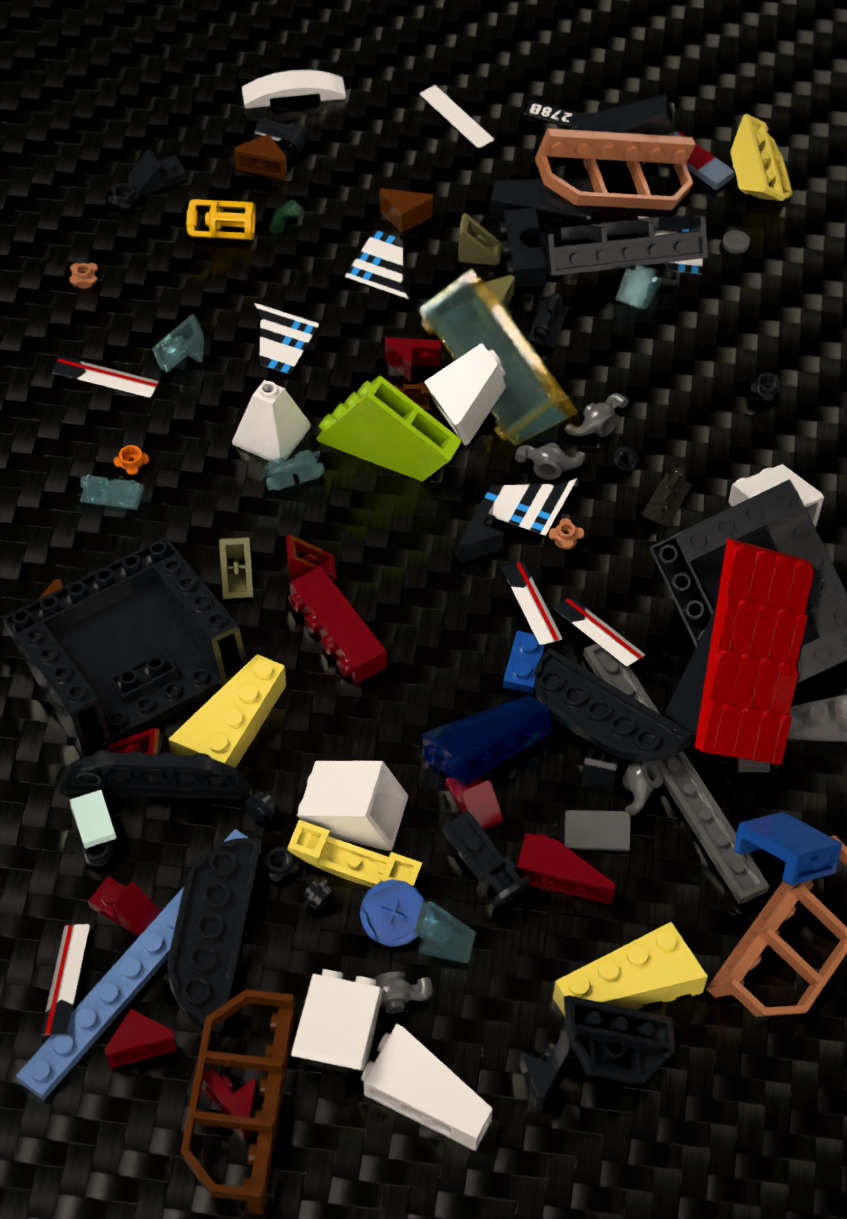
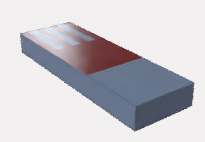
M679 130L670 135L677 137H687ZM695 143V147L686 163L691 173L715 190H718L734 178L735 171Z

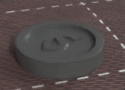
M729 231L723 237V247L728 252L739 254L749 248L750 239L742 231Z

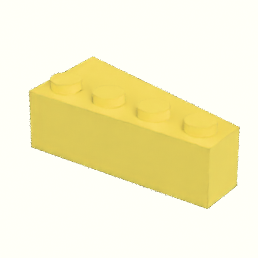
M257 654L168 739L170 752L189 756L198 753L207 754L213 760L225 763L236 769L286 687L285 666Z
M672 922L556 980L553 999L564 1016V997L567 995L636 1010L643 1008V1005L658 1001L665 1003L687 994H691V996L702 994L708 976Z

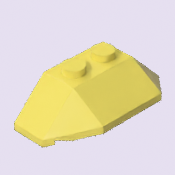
M745 114L742 117L730 152L738 187L743 193L753 195L759 199L783 201L793 195L783 157L774 139L768 134L767 131L769 129L766 123L749 114Z

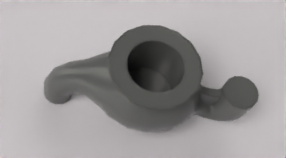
M614 393L607 398L605 403H591L583 412L585 417L583 424L579 427L568 424L565 432L575 437L590 434H599L602 438L612 433L619 422V416L615 414L614 410L617 407H626L629 400L622 394Z
M548 443L537 449L530 445H522L517 449L515 459L518 462H525L527 458L532 459L535 474L546 480L557 479L560 477L561 471L577 468L584 462L586 457L584 452H577L574 458H570L561 450L560 446L554 443Z
M655 760L631 761L626 768L625 774L622 776L624 787L634 795L633 803L625 808V811L630 812V817L641 811L652 790L661 787L663 783L662 770Z
M388 972L378 975L374 979L376 980V986L383 989L380 1007L385 1008V1013L395 1014L404 1011L405 1004L411 1000H427L432 995L433 990L431 978H421L418 980L417 985H410L405 980L406 974L403 972Z

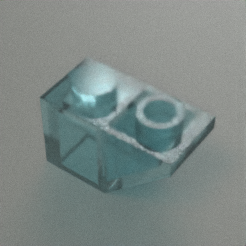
M636 265L635 269L626 268L615 300L640 309H647L663 278L656 276L657 270L647 266Z

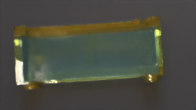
M472 269L418 310L424 318L420 321L422 326L430 335L435 333L441 339L455 361L481 343L487 351L493 349L501 360L500 365L506 373L503 376L506 388L491 409V413L497 423L494 429L504 442L508 439L516 446L571 418L578 412L491 288Z

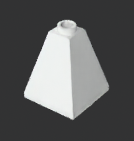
M264 380L252 395L232 440V444L282 466L308 432L311 423L285 388Z

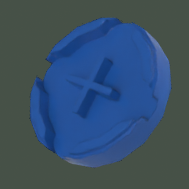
M396 879L379 882L371 888L364 897L360 910L362 926L370 938L383 945L392 947L408 944L416 938L425 925L427 915L425 900L418 889L406 881Z

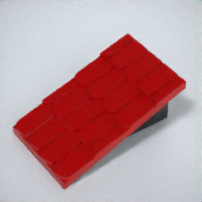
M727 538L716 608L665 711L667 716L696 736L695 747L701 752L782 764L792 716L789 713L798 678L796 666L808 618L805 610L814 573L812 563L806 559Z

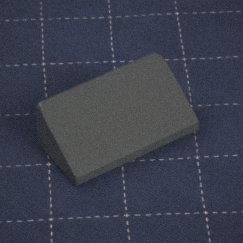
M566 810L564 817V845L570 850L629 851L630 812Z

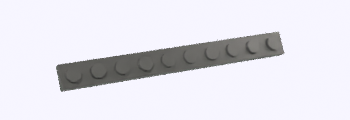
M597 643L584 648L583 655L596 676L659 713L630 666H625ZM684 751L675 756L655 760L662 770L665 787L739 905L767 893L769 884L749 853L739 855L734 852L736 833Z

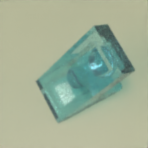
M193 314L152 348L162 370L169 372L186 356L200 363L203 361L204 334L196 316Z
M432 901L422 903L414 932L422 938L419 952L462 963L469 962L476 932Z

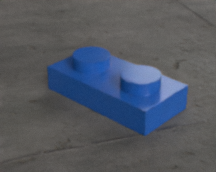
M521 631L516 632L503 680L504 688L533 694L535 688V668L544 653L546 645H540L534 634Z

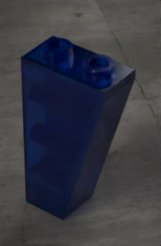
M528 695L427 731L422 734L424 758L430 765H435L450 778H454L463 785H467L553 733L549 707Z

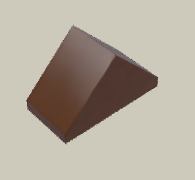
M269 134L235 148L236 170L286 180V156Z
M381 188L380 212L403 233L432 218L433 194Z

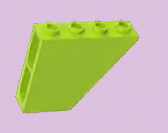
M381 375L371 383L367 380L357 393L353 392L344 404L340 403L332 415L327 414L319 424V428L322 430L316 438L322 444L419 481H424L447 464L462 441Z

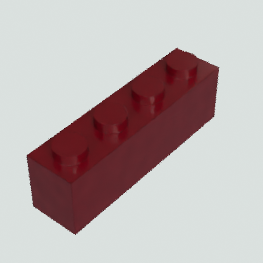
M321 566L290 582L291 595L288 596L292 608L296 612L300 611L310 632H316L321 638L320 641L323 649L328 655L333 654L337 660L339 670L345 677L349 676L356 685L387 668L386 650Z

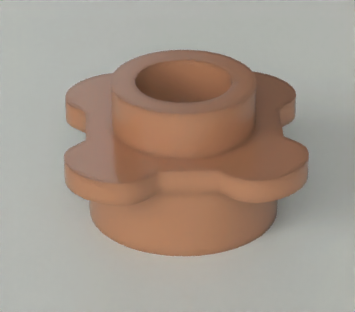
M75 263L71 265L72 276L69 278L71 284L79 288H89L96 283L97 277L95 272L98 268L95 263Z
M564 518L560 520L556 528L549 530V537L554 540L559 548L571 549L577 544L578 539L584 537V530L574 526L570 519Z

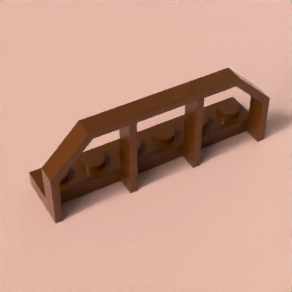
M245 989L205 1018L181 1155L211 1197L247 1201L249 1213L263 1214L294 1028L295 1006L294 995ZM248 1003L279 1006V1012L272 1013L270 1033H275L274 1043L267 1044L265 1057L209 1051L213 1028ZM206 1064L269 1071L268 1077L262 1076L259 1098H264L262 1110H256L255 1118L198 1111ZM195 1124L259 1132L257 1144H250L248 1165H252L253 1169L251 1178H245L243 1187L220 1185L212 1181L191 1153Z

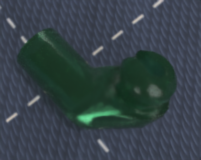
M288 200L275 210L270 230L274 233H281L286 218L289 215L293 218H298L302 213V206L297 204L295 200Z

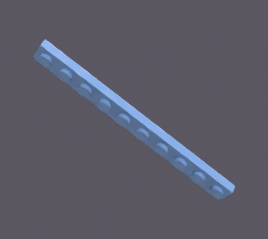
M234 829L225 841L248 837ZM183 888L71 1013L67 1034L52 1035L16 1075L18 1082L43 1101L168 959Z

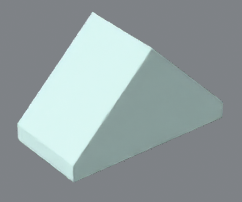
M101 790L70 799L71 811L84 848L116 839Z

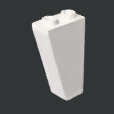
M396 1024L392 1033L386 1032L378 1046L380 1054L375 1063L370 1061L362 1074L361 1080L364 1081V1095L476 1151L491 1123L492 1108L405 1028Z

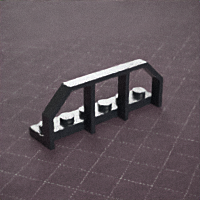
M661 216L561 227L538 232L539 246L546 247L549 276L708 258L706 217ZM660 230H698L663 235H654V231ZM624 234L645 236L607 241V236ZM580 239L598 241L554 247V243Z

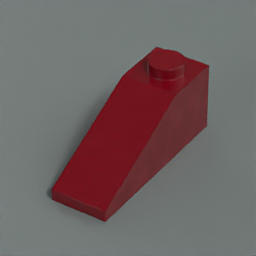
M525 834L516 871L520 878L530 875L532 878L531 886L607 904L612 903L615 883L558 840L551 839L544 834Z

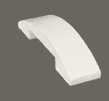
M285 71L261 77L242 87L245 109L270 106V98L320 94L321 101L346 99L343 77L322 71Z

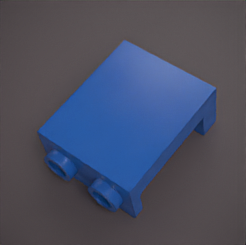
M780 812L739 823L734 852L742 855L763 849L786 862L782 880L793 886L836 873L842 843L787 813Z

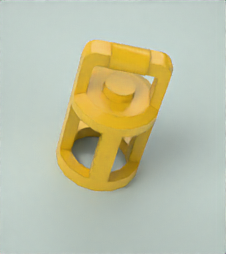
M193 199L189 202V209L187 210L186 226L188 234L192 237L253 240L256 221L255 203ZM197 206H210L209 212L205 214V225L209 226V231H195L198 215ZM220 208L245 209V214L225 213ZM222 227L244 228L245 233L221 232L220 230H222Z

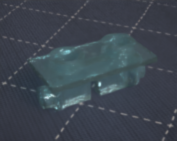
M305 450L295 454L293 459L284 461L283 458H278L268 462L262 473L263 477L270 476V478H266L268 489L277 491L295 485L293 474L296 473L300 483L320 478V475L325 473L323 464L316 463L320 456V451L311 453V450Z
M88 474L81 478V488L84 489L80 502L138 510L144 485L136 483L135 480L113 479V481H110L108 478Z

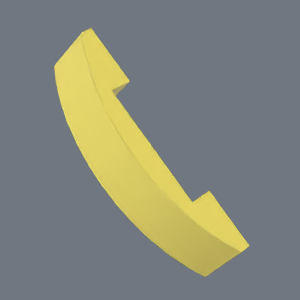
M301 820L298 821L287 850L300 859L335 876L372 888L379 882L390 879L406 881L414 886L422 866L421 862L391 852L390 857L330 837V830Z

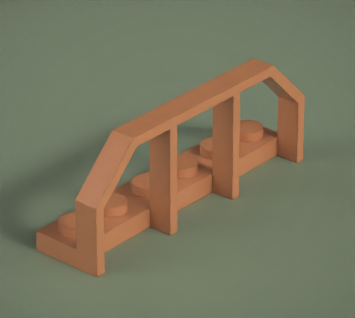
M547 128L535 160L543 184L574 205L673 210L689 193L693 185L686 163L695 147L693 137ZM547 156L585 158L584 164L594 192H581L554 175ZM596 159L628 161L627 166L638 194L608 193ZM639 162L675 164L674 168L681 183V189L674 196L651 195Z
M835 835L831 836L835 840L841 842ZM842 843L839 859L847 866V847ZM812 880L793 886L782 881L706 988L715 998L734 995L756 1017L797 1015L806 1013L847 954V927L810 892L813 887ZM798 900L840 939V942L818 973L779 936L778 928L783 921L788 920L797 909L795 904ZM769 945L810 984L796 1006L766 1008L743 986L745 983L743 980L744 976L749 970H752L759 964L762 959L761 952L765 946Z

